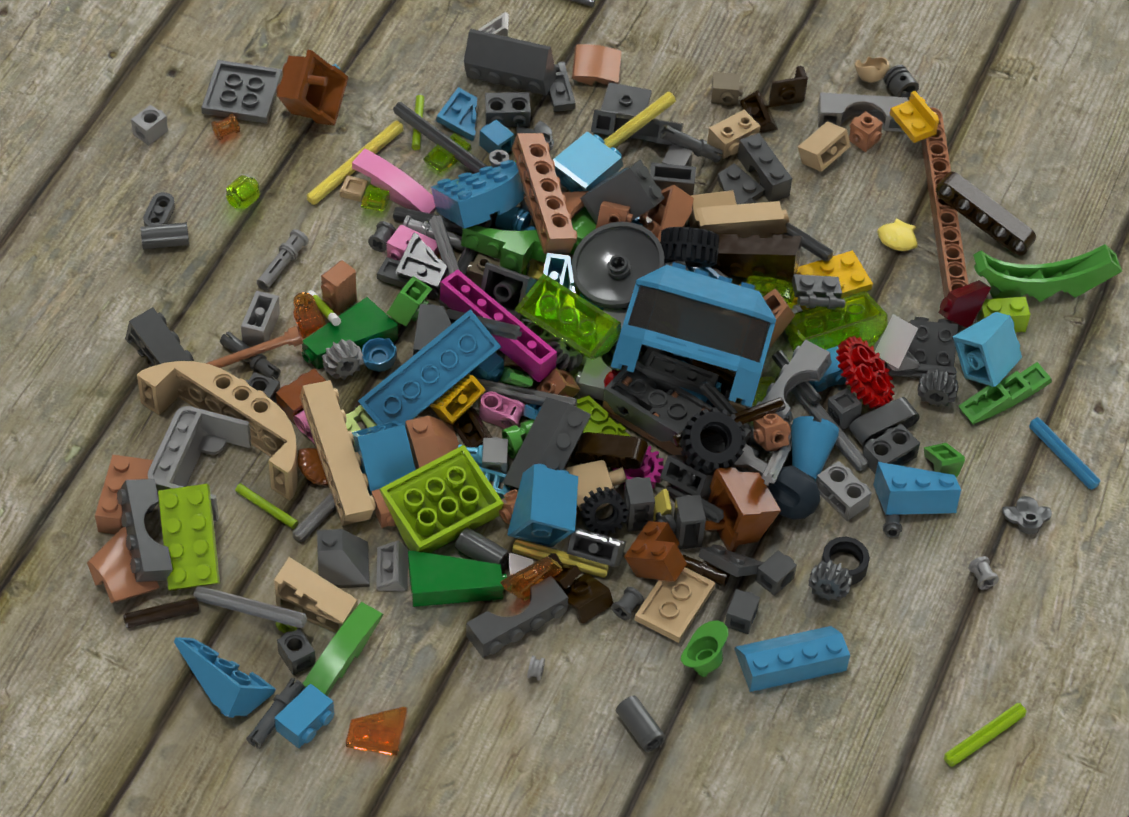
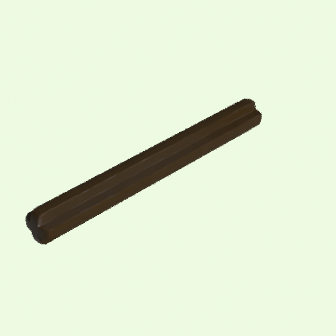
M779 397L734 413L736 416L734 420L736 423L740 421L743 425L760 419L767 414L782 411L785 409L784 400ZM710 429L703 430L700 433V440L718 434V432ZM681 433L673 436V442L676 447H681L679 442L682 439Z

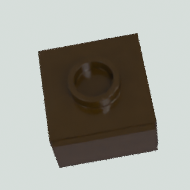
M804 66L796 67L794 78L771 82L769 107L801 103L805 100L808 77Z
M588 573L575 579V583L571 587L562 589L568 596V604L575 608L580 623L587 622L611 607L614 603L610 589Z

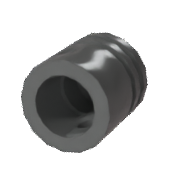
M904 65L892 67L884 76V83L895 97H907L909 100L911 92H918L919 90L918 82Z

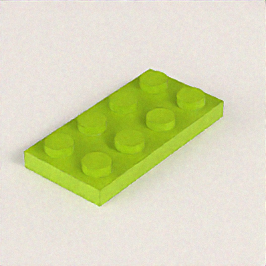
M200 484L159 490L163 544L169 548L173 571L167 577L168 590L174 591L220 584L210 485Z

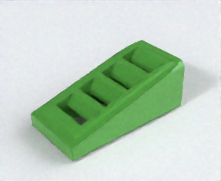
M505 366L500 383L528 388L532 386L533 380L526 372Z

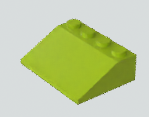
M465 445L380 488V493L410 551L431 553L456 540L467 527L474 530L499 517V510L502 509L504 504Z

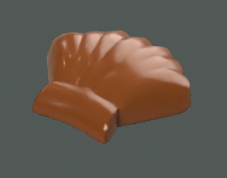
M317 448L299 449L297 460L302 474L314 484L328 485Z

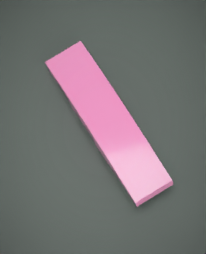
M364 149L352 162L353 169L370 177L371 184L389 193L390 200L407 209L430 214L436 210L432 194L406 173L380 156Z

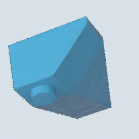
M175 637L174 643L211 702L221 709L220 712L223 715L231 718L247 716L275 693L276 689L253 672L249 676L238 670L239 664L234 661L218 658L219 653L196 639Z

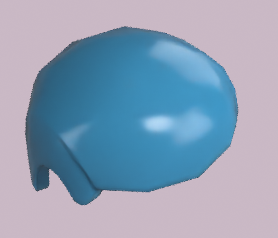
M389 338L370 339L362 348L364 364L370 370L377 372L388 370L397 359V347Z

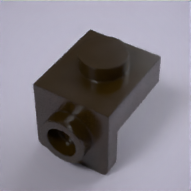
M551 553L536 567L543 580L552 576L561 589L571 587L575 583V579L581 574L577 565L562 564L556 553Z

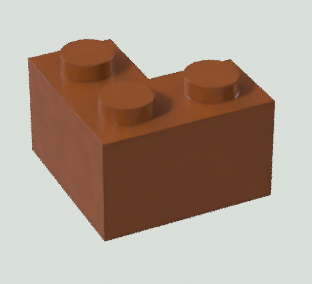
M648 521L624 556L635 576L639 578L675 582L687 565L678 548L680 543L666 522Z

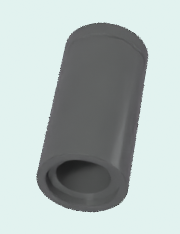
M187 222L140 227L143 250L189 245Z
M469 527L462 531L455 545L457 550L476 561L501 564V570L508 563L510 551Z
M630 696L624 699L616 707V713L645 752L658 748L665 741L666 735L637 696Z

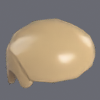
M868 56L865 63L856 60L854 64L858 76L861 80L868 83L882 80L890 69V63L883 57L871 58Z

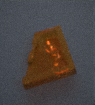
M547 556L505 578L500 583L505 590L526 602L530 598V587L550 576L554 578L563 569L557 561Z
M407 707L351 719L346 747L397 756L407 717Z

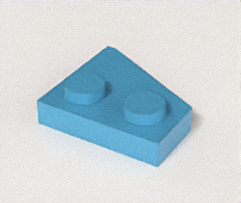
M458 87L437 115L436 122L473 141L476 134L477 97Z

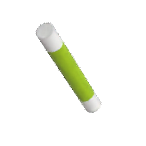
M314 291L307 292V298L334 326H338L341 323V319Z

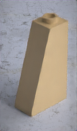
M779 201L700 207L696 209L701 229L709 230L716 234H739L741 238L760 235V238L772 237V233H787L785 223H789L787 210H782Z

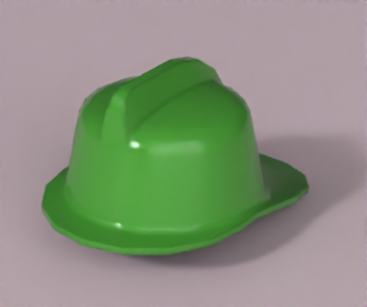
M721 621L704 623L695 631L681 655V662L685 666L693 668L701 677H706L709 672L716 670L722 664V648L729 634L725 623Z

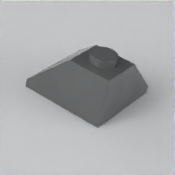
M343 529L317 530L318 575L338 588L370 586L368 542Z

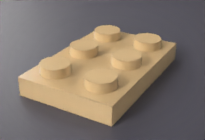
M687 568L683 569L675 582L658 580L636 613L635 621L679 643L714 590L715 582Z

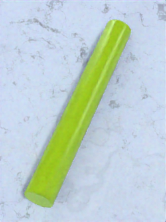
M417 95L415 113L423 118L425 97ZM414 127L412 149L419 150L422 133Z
M243 484L237 485L235 492L290 528L295 529L299 521Z

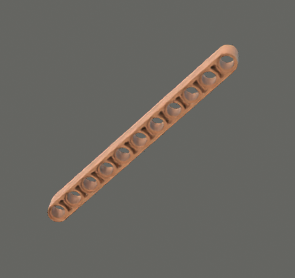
M930 107L938 115V128L935 135L921 140L945 298L950 291L968 285V277L958 213L936 194V186L948 172H951L942 113L939 109Z

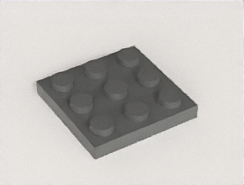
M217 60L201 107L202 114L267 124L277 94V86L282 78V69Z

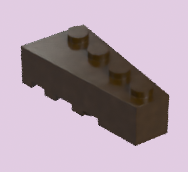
M718 234L720 237L717 264L711 266L712 269L717 268L724 274L793 287L792 278L794 274H797L799 268L802 236H793V239H783V235H773V238H760V235L741 238L739 234Z

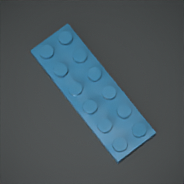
M470 309L358 402L377 425L392 421L405 424V421L418 416L500 349L501 346Z

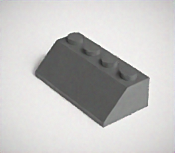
M475 29L469 30L463 62L467 77L508 86L513 89L529 91L534 94H548L557 77L550 46Z
M546 397L502 484L514 490H519L523 472L534 464H544L550 469L564 470L590 421L591 414L569 403Z

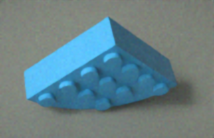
M507 160L501 162V166L495 168L487 166L479 169V172L475 174L463 173L458 175V179L438 181L437 185L431 186L437 213L465 229L490 220V214L497 212V215H501L517 206L523 200L525 191L516 162Z

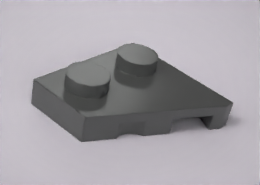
M735 163L718 173L717 180L720 188L723 191L733 190L737 205L744 204L749 198L756 201L764 195L765 189Z

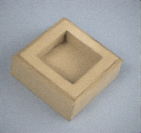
M347 175L340 190V197L362 202L369 186V180Z

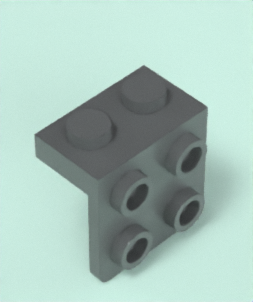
M915 317V320H910L908 323L917 327L918 330L908 351L919 364L954 367L956 346L953 336L958 332V324H952V321L938 319V322H930L929 318Z

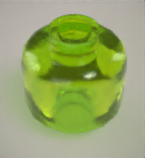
M245 175L236 178L226 188L228 203L234 208L246 209L259 198L258 182L253 177L249 178Z

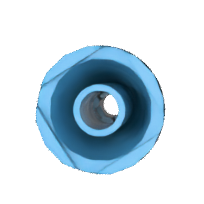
M800 416L795 418L791 425L792 466L810 475L816 481L817 475L822 472L839 437V428L826 419L817 422L813 421V416Z

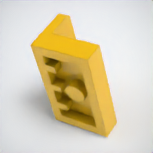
M916 91L911 92L909 101L890 109L892 118L913 143L936 134L939 123L938 115L929 108L924 98L920 97Z

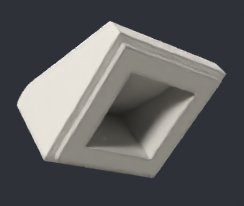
M509 553V583H534L533 559Z

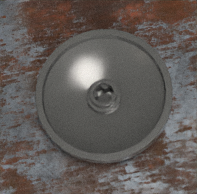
M614 222L596 228L583 238L572 258L573 279L579 292L589 302L608 309L628 308L636 280L666 265L664 251L658 238L647 228L630 222ZM641 286L636 304L646 300L656 289Z

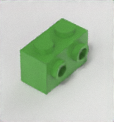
M413 276L399 292L386 314L391 316L393 321L407 326L411 320L415 322L418 319L420 304H429V301L426 299L432 288Z

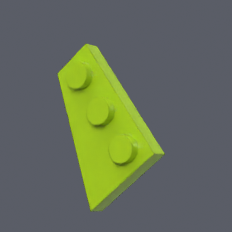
M590 396L577 399V408L591 414L590 421L583 433L592 432L630 436L626 432V428L609 417V413Z

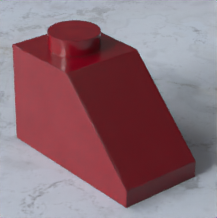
M978 280L952 290L942 300L938 313L946 319L968 328L972 326L991 287Z

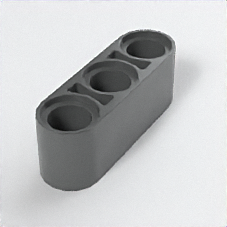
M901 397L858 417L850 424L849 430L864 447L869 440L877 439L889 428H895L900 424L906 429L912 427L919 420L920 415L905 397Z

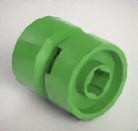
M534 419L520 423V427L513 425L502 430V439H508L507 453L512 459L516 457Z

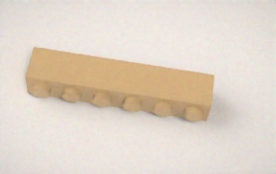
M331 380L304 385L300 393V400L341 524L344 526L370 520L373 511L376 509L374 497L369 495L367 489V476L361 472L360 455L354 451L353 434L347 430L346 414L343 409H340L338 403V390L336 388L333 389Z

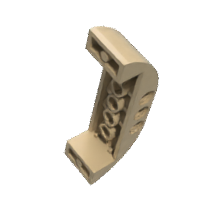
M195 361L162 363L144 369L137 374L141 404L158 415L179 397L195 408L248 421L251 445L271 457L268 460L271 489L289 501L294 497L299 477L296 435L286 413L268 398L263 391H257L249 386L244 379H238L221 368Z

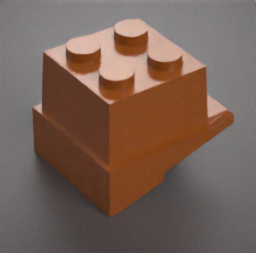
M307 50L306 57L288 56L287 63L283 66L281 83L277 86V97L293 115L312 118L318 124L335 126L349 77L336 66L330 65L312 50Z
M736 468L716 469L710 484L712 491L708 502L724 511V519L719 523H715L712 520L706 521L705 530H717L727 550L732 552L736 551L738 545L755 543L760 540L781 511L767 485L764 484L760 473L738 472Z

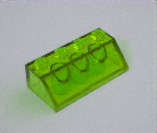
M544 273L515 308L516 312L591 360L609 352L619 339L621 332L620 321Z
M866 291L841 298L845 299L844 308L828 310L826 307L816 306L814 309L810 308L794 313L795 317L785 328L793 352L805 340L825 350L836 347L845 339L853 336L856 338L861 337L862 341L866 340L868 343L878 341L888 325V314Z

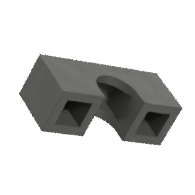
M760 133L740 139L737 158L748 173L754 170L757 171L760 185L765 189L764 196L767 200L775 202L789 197L792 177Z

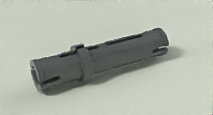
M667 124L660 130L664 132V134H659L660 138L692 150L695 156H703L715 163L719 162L722 157L717 154L722 155L723 151L707 144V141L704 139L698 140Z
M229 331L226 332V335L223 334L220 339V344L233 353L249 348L248 345ZM262 353L243 360L251 366L250 368L253 371L259 372L271 379H277L281 373V370L271 364Z
M291 678L284 690L274 697L272 706L246 738L252 746L255 747L256 745V748L262 746L275 728V717L304 690L305 687L299 680L295 682V678Z

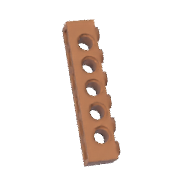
M517 133L512 151L543 253H570L573 245L577 242V232L573 230L571 213L567 211L566 197L561 192L560 178L555 173V162L551 160L549 154V144L546 143L543 133Z

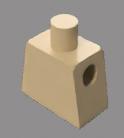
M604 460L566 468L569 474L578 476L577 505L580 511H583L581 503L585 504L583 498L585 496L589 498L591 490L594 494L597 493L596 488L599 487L602 491H604V487L616 490V485L622 484L627 480L623 467L609 472ZM605 503V504L600 505V506L596 509V511L600 510L601 508H603V507H605V506H607V505H609V504H608V503Z

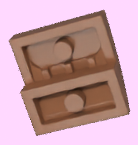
M576 45L572 79L590 86L595 81L608 85L609 82L618 84L621 51L600 45Z

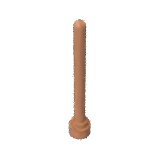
M298 326L288 328V331L284 332L285 335L206 364L222 368L286 344L289 346L294 345L295 347L304 342Z

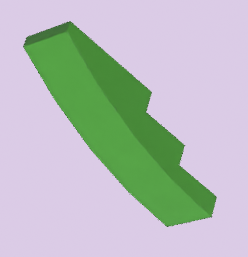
M1036 362L1021 373L1018 371L1014 372L994 387L988 385L958 407L972 424H976L1032 396L1052 383V379L1041 365Z
M361 602L327 645L306 677L303 685L307 687L311 683L328 696L338 678L344 676L354 657H359L384 614Z

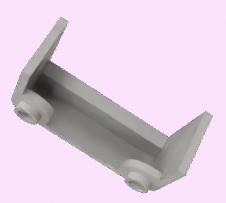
M191 406L179 408L148 470V479H155L157 492L159 490L186 487L201 453L209 455L218 454L223 451L227 442L247 448L251 447L249 422ZM210 494L213 521H218L216 495Z

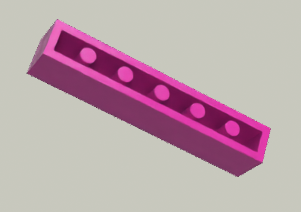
M457 269L440 281V300L452 310L466 313L471 309L476 316L520 327L522 335L521 337L518 336L517 340L491 335L500 344L501 348L499 350L537 382L543 380L556 368L557 351Z

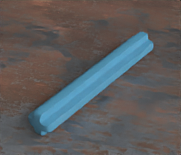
M1039 417L1030 422L1029 428L1090 490L1099 486L1100 479Z

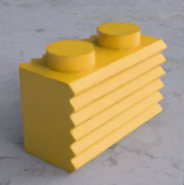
M468 374L432 403L430 407L442 421L454 424L486 389L474 375Z

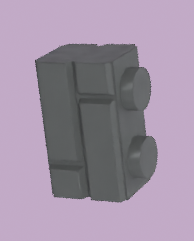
M577 528L571 535L567 554L616 567L621 563L626 541L594 532L589 533L587 530Z

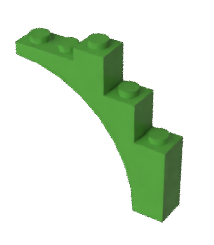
M586 207L576 214L571 221L573 230L577 232V242L573 245L570 252L572 255H574L577 246L583 238L596 229V223ZM478 225L463 228L461 246L500 259L501 267L521 273L531 259L545 263L547 254L543 253L537 230L507 231L485 228Z
M1106 244L1071 259L1036 265L1004 262L989 256L981 250L973 254L976 262L974 265L975 271L980 277L983 276L987 279L991 286L989 292L993 299L1022 297L1028 294L1030 297L1034 296L1041 302L1061 290L1064 293L1068 292L1076 298L1122 272L1116 253Z

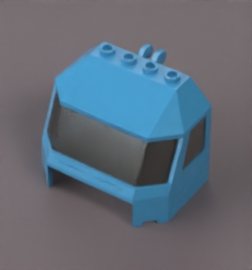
M675 262L672 263V266L665 265L637 279L611 368L617 370L621 369L622 365L628 366L627 371L634 373L641 346L646 345L736 371L728 400L736 402V398L742 399L741 404L745 405L746 408H751L776 323L775 316L761 293L755 290V285L742 282L741 286L732 284L733 279L720 275L718 279L709 277V272L696 269L695 273L687 271V266Z

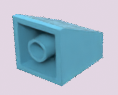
M587 131L553 159L555 162V173L560 178V184L570 192L590 191L602 180L617 173L623 167L622 154L616 148L612 147L610 149L606 146L600 136L592 135Z
M995 312L953 336L964 377L969 380L994 387L1000 383L1022 358L1020 343L1017 340L1014 322L1010 315Z

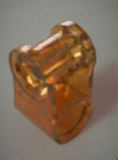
M302 292L294 297L295 309L293 315L302 338L305 339L326 325L325 319L311 294Z

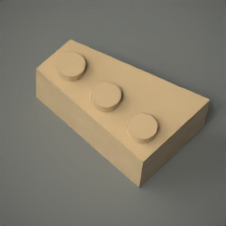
M290 557L274 579L276 606L305 613L307 621L335 633L338 632L358 606L357 599L352 595L344 592Z

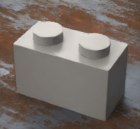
M260 291L255 292L241 325L242 342L246 345L255 346L269 341L280 315L279 296Z

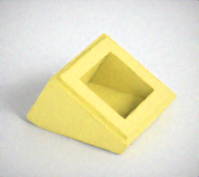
M663 489L654 497L653 521L657 520L656 513L658 512L662 515L671 514L672 508L669 492L667 489Z

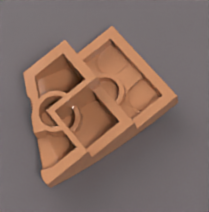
M126 527L121 528L87 562L95 586L105 585L111 604L153 592L160 588L157 581L136 582L135 573H132L130 567L131 552L126 547Z

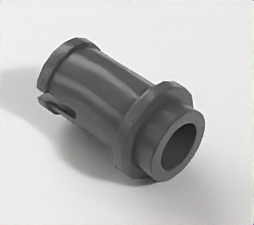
M885 515L883 531L886 536L893 538L900 535L902 532L900 515Z

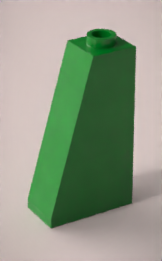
M366 297L338 316L341 319V323L338 326H334L329 322L305 338L302 344V357L308 364L311 363L317 369L324 368L322 356L326 354L325 348H331L333 342L337 344L341 339L344 341L351 340L361 350L367 341L374 338H389L392 342H395L398 339V324Z
M408 551V568L413 607L503 599V589H508L507 574H502L501 564Z

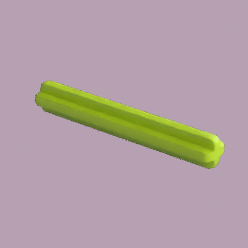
M1016 703L946 752L944 761L950 767H954L1025 717L1026 708L1021 703Z

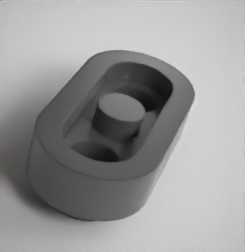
M161 192L152 197L143 217L144 226L168 224L175 209L174 198L171 194Z

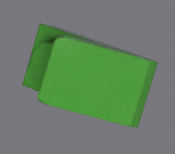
M947 443L924 447V456L934 463V472L952 474L955 477L960 474L965 462V456Z

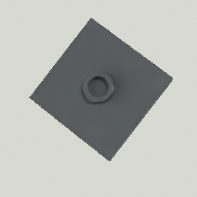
M609 82L601 110L638 115L648 107L652 90Z

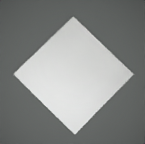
M893 314L875 353L879 352V358L899 369L918 328Z

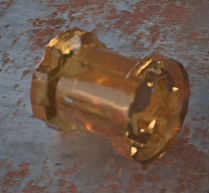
M229 114L228 118L221 121L211 122L213 132L219 141L228 134L240 132V126L234 114Z

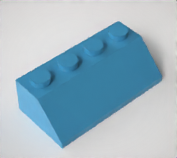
M832 626L740 645L734 649L749 692L847 671L850 653L842 633Z

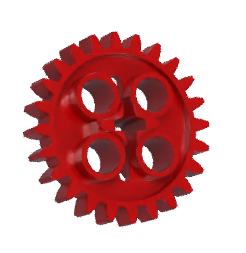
M853 336L842 341L838 345L839 349L836 350L839 355L836 359L840 362L837 366L843 371L841 376L846 378L845 384L851 386V393L856 392L857 399L860 400L862 398L863 404H869L871 409L873 407L877 409L890 403L893 400L892 396L895 395L892 390L895 386L890 382L893 378L888 375L890 370L885 368V361L879 358L880 353H875L874 347H869L866 340L862 341L861 337L856 338Z

